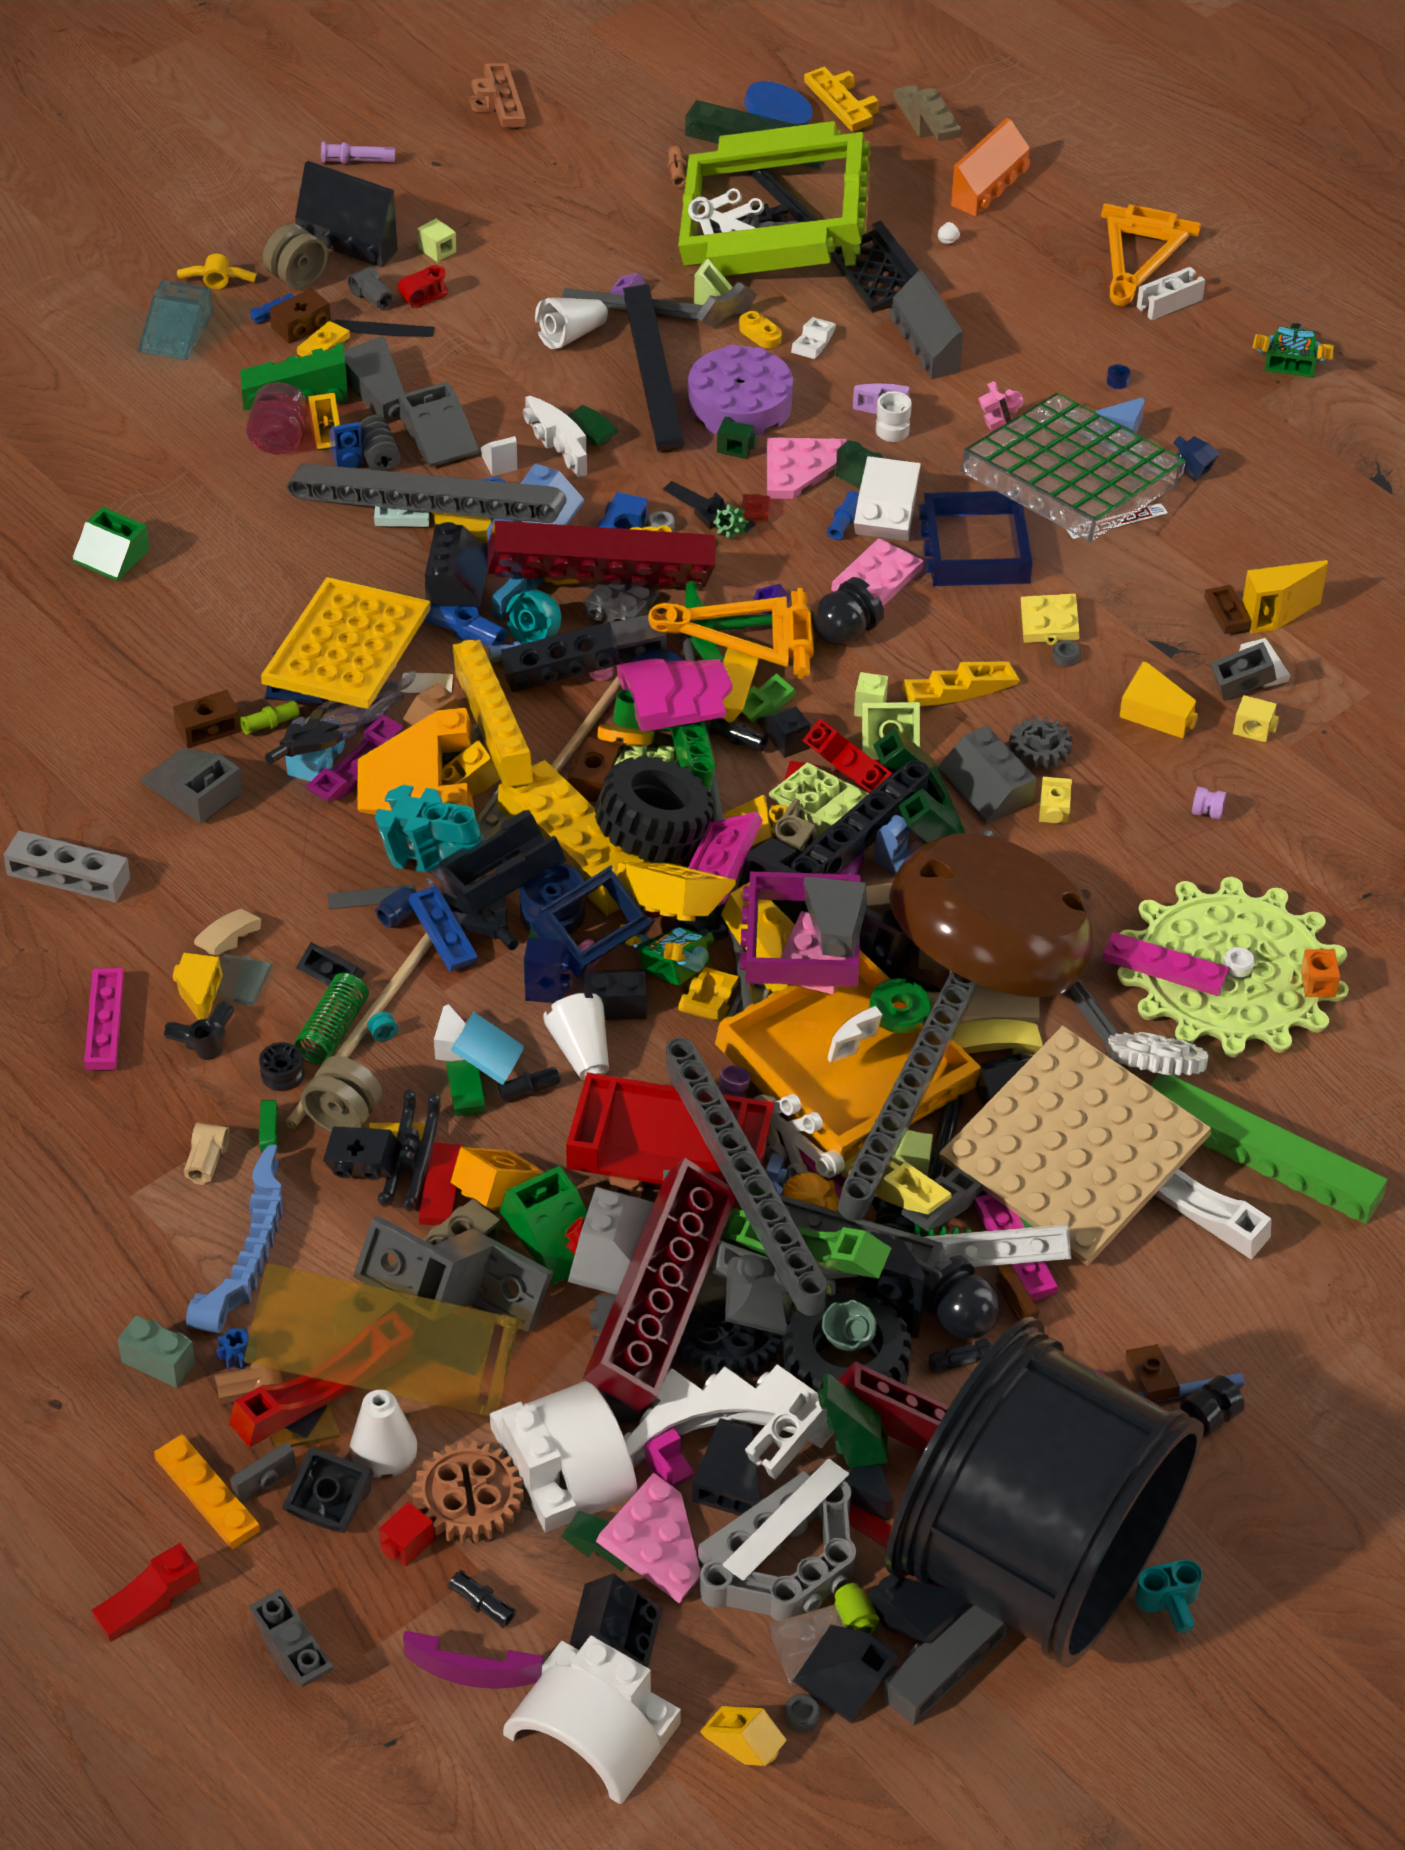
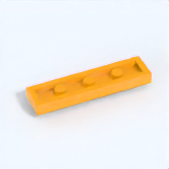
M183 1434L154 1451L156 1461L231 1550L260 1532L259 1523Z

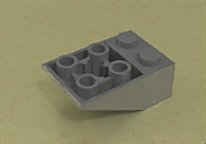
M449 382L399 395L400 420L429 467L479 453L458 396Z
M187 748L180 749L140 778L143 784L200 824L243 793L241 770L237 765L221 754Z

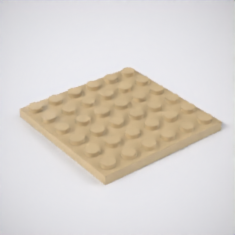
M1062 1025L941 1150L940 1159L953 1169L959 1167L980 1182L982 1190L1033 1227L1068 1224L1071 1254L1089 1266L1211 1135V1128Z

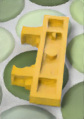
M824 66L804 74V82L851 132L873 124L872 115L879 112V100L873 95L858 101L848 91L855 86V78L850 71L839 75H832Z

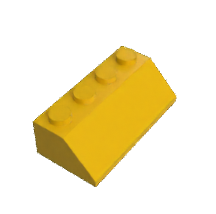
M618 862L617 877L639 906L643 907L644 911L660 912V915L677 916L678 920L695 921L696 916H708L736 885V879L671 863Z

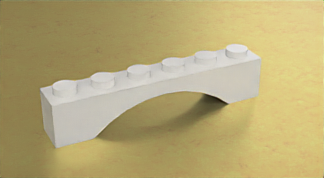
M1179 1169L1155 1194V1196L1250 1259L1257 1254L1271 1237L1270 1217L1246 1201L1221 1195L1203 1186Z

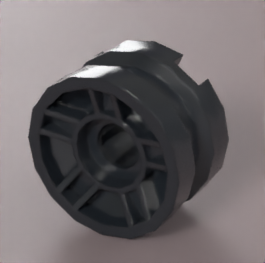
M279 1042L267 1046L261 1052L259 1057L262 1082L266 1087L274 1091H287L297 1087L302 1082L304 1077L303 1058L297 1046L291 1043Z

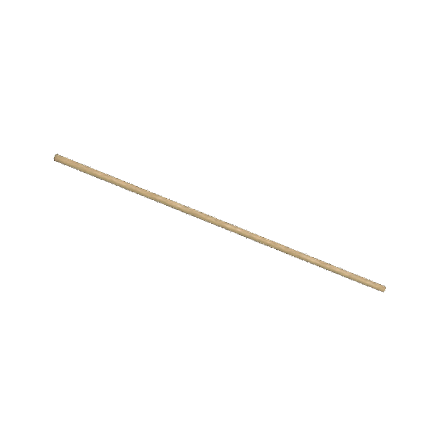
M618 676L551 764L558 773H560L617 696V693L621 691L622 687L618 681ZM482 877L468 884L466 887L469 888L472 885L476 884L480 881ZM427 932L334 1056L348 1058L368 1032L367 1023L369 1019L385 1009L433 944ZM301 1101L285 1121L286 1125L292 1129H296L307 1114Z

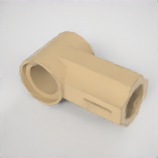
M199 1122L195 1124L191 1140L192 1149L184 1169L186 1178L200 1185H204L212 1180L220 1155H225L229 1146V1127Z

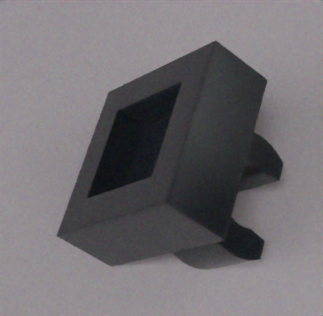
M716 492L713 497L707 500L704 498L700 504L694 506V513L709 529L717 526L713 524L718 514L717 510H726L727 505L724 503V499Z

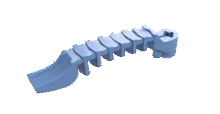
M268 1145L254 1167L252 1179L255 1188L249 1202V1210L252 1214L249 1237H246L244 1251L239 1253L237 1265H233L231 1279L224 1278L223 1283L208 1295L195 1294L194 1299H191L186 1315V1327L189 1329L221 1333L228 1313L244 1303L250 1304L251 1293L253 1289H257L259 1275H263L264 1262L269 1260V1249L271 1246H274L275 1232L279 1231V1219L283 1217L282 1186L275 1179L279 1165V1159H276L275 1155L277 1145Z

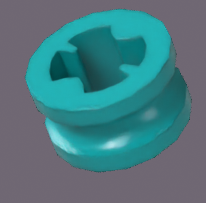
M387 1011L375 1014L367 1023L373 1039L378 1042L390 1040L399 1030L393 1015Z

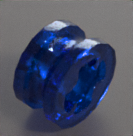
M1121 364L1110 366L1107 371V385L1114 389L1126 388L1130 382V369Z

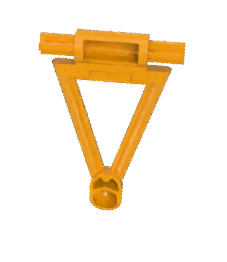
M1104 203L1101 216L1102 218H1107L1113 274L1109 295L1111 302L1119 307L1130 304L1137 288L1189 238V235L1199 236L1201 223L1179 219L1176 213L1132 204L1125 208ZM1121 232L1167 241L1134 275L1125 273Z
M803 588L791 591L790 608H787V598L785 596L686 608L678 604L661 603L649 611V625L657 632L684 633L788 667L790 657L793 660L794 674L798 675V679H803L804 675H810V659L814 655L812 610L807 604V592H803ZM660 608H665L667 612L664 614H659L657 610ZM772 611L773 649L690 621Z

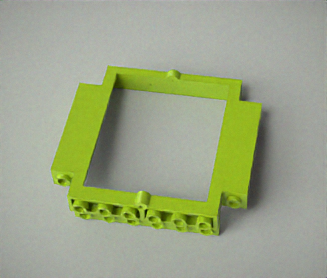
M835 121L719 136L718 151L690 154L685 194H683V211L678 244L683 265L702 264L706 259H709L723 276L830 263L831 252H835V247L837 246L842 247L845 265H856V254H860L862 233L866 232L864 217H867L865 202L868 201L866 187L869 186L867 171H870L868 156L871 155L869 141L865 142L863 132L842 134L841 130L837 131ZM846 158L843 214L841 218L697 236L698 222L690 217L688 208L692 200L701 197L703 176Z

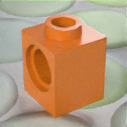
M1335 949L1304 950L1301 975L1305 997H1336L1340 974Z

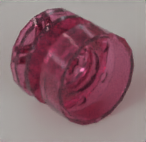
M279 382L262 386L255 394L252 410L248 418L246 427L248 439L260 450L275 455L286 454L295 450L300 444L308 415L309 404L307 398L300 390L289 384Z

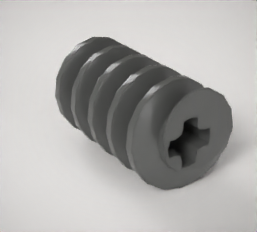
M378 415L366 417L360 422L362 450L368 466L372 470H394L401 462V455L398 452L387 420Z

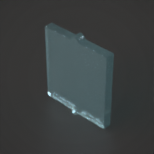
M224 953L220 961L223 976L216 991V998L226 1000L228 1003L237 1002L253 1006L272 968L271 963L253 960L250 956L244 958Z

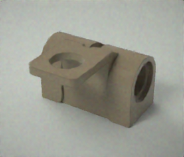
M794 798L784 815L774 826L776 840L796 850L794 860L816 840L815 824L799 818L801 815L800 800Z

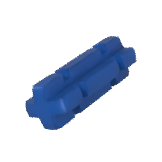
M290 293L283 296L282 300L278 298L263 304L262 308L258 306L251 309V319L256 324L265 321V318L270 319L269 308L294 297V295Z

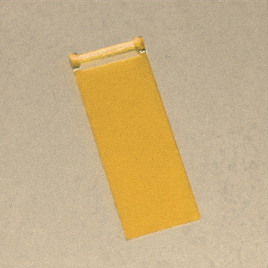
M269 1263L265 1268L244 1361L249 1364L367 1390H386L394 1396L490 1417V1413L502 1409L500 1404L517 1329L521 1330L523 1320ZM494 1324L504 1326L487 1405L477 1403Z

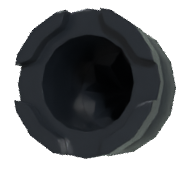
M851 577L841 583L837 591L823 596L815 606L813 625L817 634L827 643L845 646L857 641L865 630L874 629L884 619L882 602L879 597L873 598L872 594L867 590L870 586L861 578Z
M961 1255L952 1256L949 1258L952 1262L943 1270L935 1267L925 1278L922 1308L929 1313H936L943 1329L959 1339L972 1340L982 1337L991 1331L997 1323L1001 1314L1000 1297L991 1283L978 1275H974V1266Z

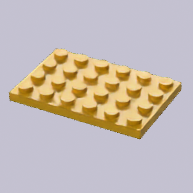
M326 577L261 674V682L264 685L369 709L430 612L431 603L425 599Z

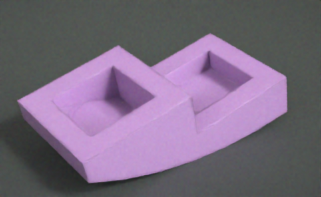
M883 383L855 385L853 409L877 414V401L882 394L896 391L909 397L910 387Z

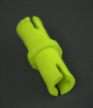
M289 701L273 708L271 706L264 707L261 712L241 717V728L246 735L267 727L269 729L276 728L279 723L299 718V708L295 701Z

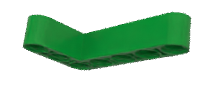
M630 690L619 691L613 714L614 723L626 728H640L636 720L634 698ZM704 721L661 728L671 731L679 766L692 771L694 777L698 776L703 781V787L707 786L710 792L715 762Z

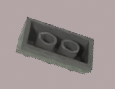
M988 726L964 735L938 766V770L944 779L985 824L1034 803L1037 778Z

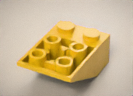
M1328 561L1247 570L1242 605L1252 621L1251 628L1249 629L1250 634L1278 630L1321 604Z

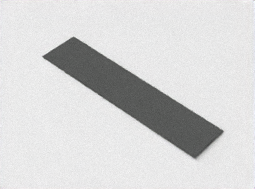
M405 885L409 889H414V885ZM402 886L328 893L329 909L379 904L381 900Z

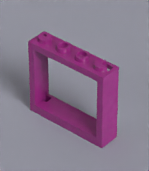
M750 871V885L743 887V902H749V906H742V924L748 925V929H741V947H747V951H740V970H746V983L858 987L859 938L854 957L846 958V960L756 958L759 900L805 901V876L860 882L861 875Z

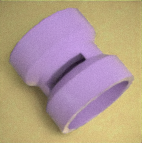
M1198 786L1191 814L1199 816L1208 814L1212 819L1221 820L1227 792H1210L1207 788Z

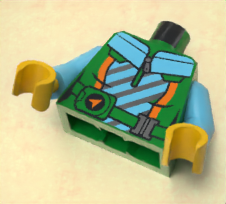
M1294 323L1289 328L1278 327L1275 335L1255 334L1252 348L1257 349L1262 355H1267L1264 371L1313 378L1316 363H1323L1328 359L1333 360L1334 345L1320 344V342L1315 340V333L1313 331L1304 330L1301 324Z
M677 927L654 938L638 934L625 943L630 946L634 945L638 949L641 965L645 973L679 986L709 964L710 957L707 947L714 943V938L706 928L695 933Z

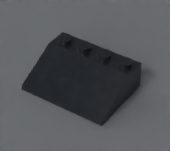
M310 161L305 163L295 215L296 225L301 226L309 234L323 241L327 249L383 267L398 251L394 190Z

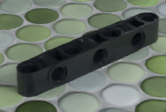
M918 760L905 763L892 776L886 778L813 841L791 863V868L799 873H840L876 841L877 831L884 825H887L892 816L898 815L903 817L899 808L901 803L921 789L927 792L928 765Z

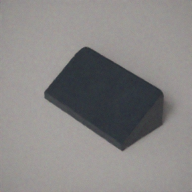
M310 942L296 969L328 986L335 975L339 973L352 974L359 979H362L366 973L356 965ZM337 982V983H336V984H344V985H347V986H349V987H351V988L354 987V986H352V985H350V984H347V983H344V982ZM338 986V988L350 991V989L346 987Z

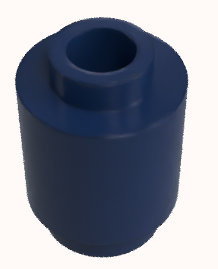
M402 886L381 900L379 906L375 909L379 921L385 927L390 928L391 926H398L416 914L408 901L410 894L416 891Z

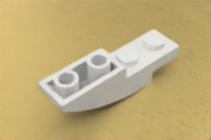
M533 396L525 397L526 408L523 409V416L526 423L531 424L536 438L538 440L541 439L546 448L555 446L558 453L561 452L564 456L566 466L573 470L577 478L587 475L586 435L570 417L553 405Z

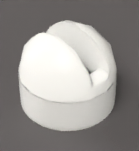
M946 222L938 231V239L946 245L955 242L960 237L958 228L951 222Z

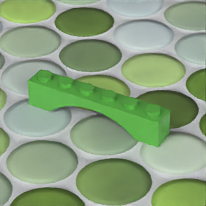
M733 1209L721 1239L731 1245L768 1257L743 1210ZM797 1227L820 1268L879 1279L891 1247L867 1231L843 1227L836 1232H821Z

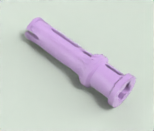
M322 141L321 164H325L326 161L341 162L342 164L349 163V161L395 163V147L349 146L346 142H342V144H326L325 141Z

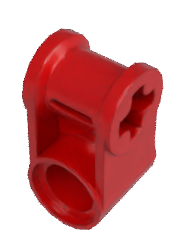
M438 265L428 266L424 270L403 277L397 285V290L411 307L419 308L434 300L442 299L447 295L448 289L444 284L446 271Z

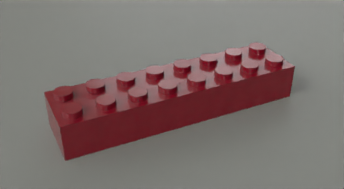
M495 520L488 540L487 574H495L498 577H509L511 575L523 576L526 579L550 577L551 580L555 581L577 579L579 582L584 583L597 580L605 581L607 584H618L624 581L636 586L659 584V586L664 588L674 587L675 585L686 586L688 582L694 581L697 583V589L706 587L716 566L715 535Z
M685 1157L664 1178L583 1375L584 1380L637 1412L644 1409L659 1395L736 1199L728 1184Z

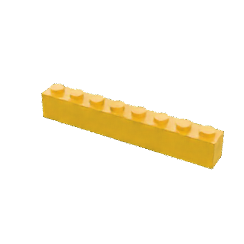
M465 640L459 644H453L455 674L504 788L532 783L533 776L529 748L481 641Z

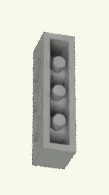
M19 830L3 855L8 876L114 903L118 901L130 880L128 859L126 857Z

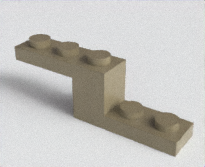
M908 85L894 89L896 102L919 138L934 135L937 141L961 137L960 126L936 88L919 90L917 85Z

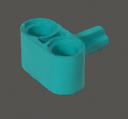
M1187 1559L1143 1569L1138 1577L1135 1593L1136 1604L1147 1612L1167 1610L1175 1631L1182 1634L1187 1633L1195 1626L1188 1605L1195 1602L1198 1598L1203 1577L1201 1567L1196 1562ZM1181 1581H1187V1582H1189L1190 1584H1185V1583H1182ZM1147 1588H1153V1589H1156L1157 1591H1151V1590H1148Z

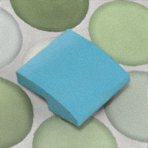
M473 1011L466 1021L463 1030L455 1040L451 1051L503 1085L520 1057L524 1045Z

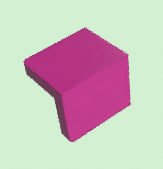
M674 1428L645 1443L646 1465L652 1473L658 1475L671 1486L675 1487L694 1476V1470L680 1453L681 1437Z

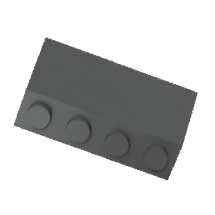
M923 270L918 271L893 297V304L890 309L891 321L893 324L896 323L901 337L907 340L912 354H916L921 368L927 371L931 379L959 373L963 330Z

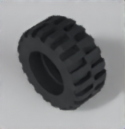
M639 756L636 759L633 757L627 758L614 765L608 771L596 803L595 818L602 834L605 837H609L610 843L615 847L623 848V852L629 855L631 853L637 855L642 860L652 859L658 863L668 860L670 863L676 862L680 858L683 860L696 852L709 825L714 805L707 786L703 787V781L698 776L694 777L692 771L679 767L675 762L662 761V758L654 757L653 759H648L647 756Z
M846 1290L836 1291V1295L831 1296L827 1293L826 1305L822 1313L808 1316L798 1310L791 1317L790 1324L785 1331L783 1368L817 1393L818 1389L823 1388V1374L829 1373L838 1380L847 1371L848 1368L832 1365L818 1354L824 1348L833 1345L829 1342L822 1329V1318L826 1310L834 1302L845 1303L855 1300L870 1308L876 1319V1334L868 1346L864 1348L870 1351L875 1356V1359L864 1366L904 1385H907V1377L909 1376L911 1337L907 1333V1325L901 1317L897 1318L898 1312L890 1305L887 1307L883 1306V1300L875 1296L872 1299L865 1297L866 1293L858 1291L855 1294H847Z

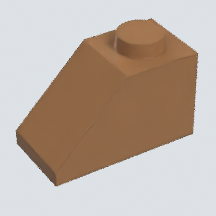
M436 683L415 697L400 724L406 730L438 710L457 709V697L442 685Z

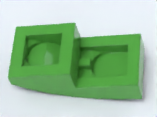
M776 673L759 689L755 686L749 689L741 713L751 722H755L757 718L780 709L792 700L797 693L790 684Z

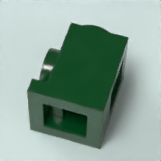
M725 416L717 432V453L747 459L751 450H755L758 444L759 435L754 433V426L730 421V417Z

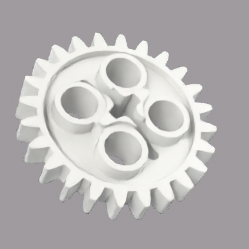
M1126 1032L1123 1035L1117 1033L1115 1036L1110 1035L1106 1048L1107 1056H1110L1112 1060H1118V1063L1125 1064L1128 1067L1139 1068L1140 1070L1148 1069V1071L1153 1073L1157 1072L1165 1075H1181V1073L1191 1075V1073L1199 1074L1205 1071L1208 1061L1207 1051H1203L1201 1047H1195V1044L1177 1040L1173 1037L1166 1038L1162 1035L1145 1032H1134V1035Z

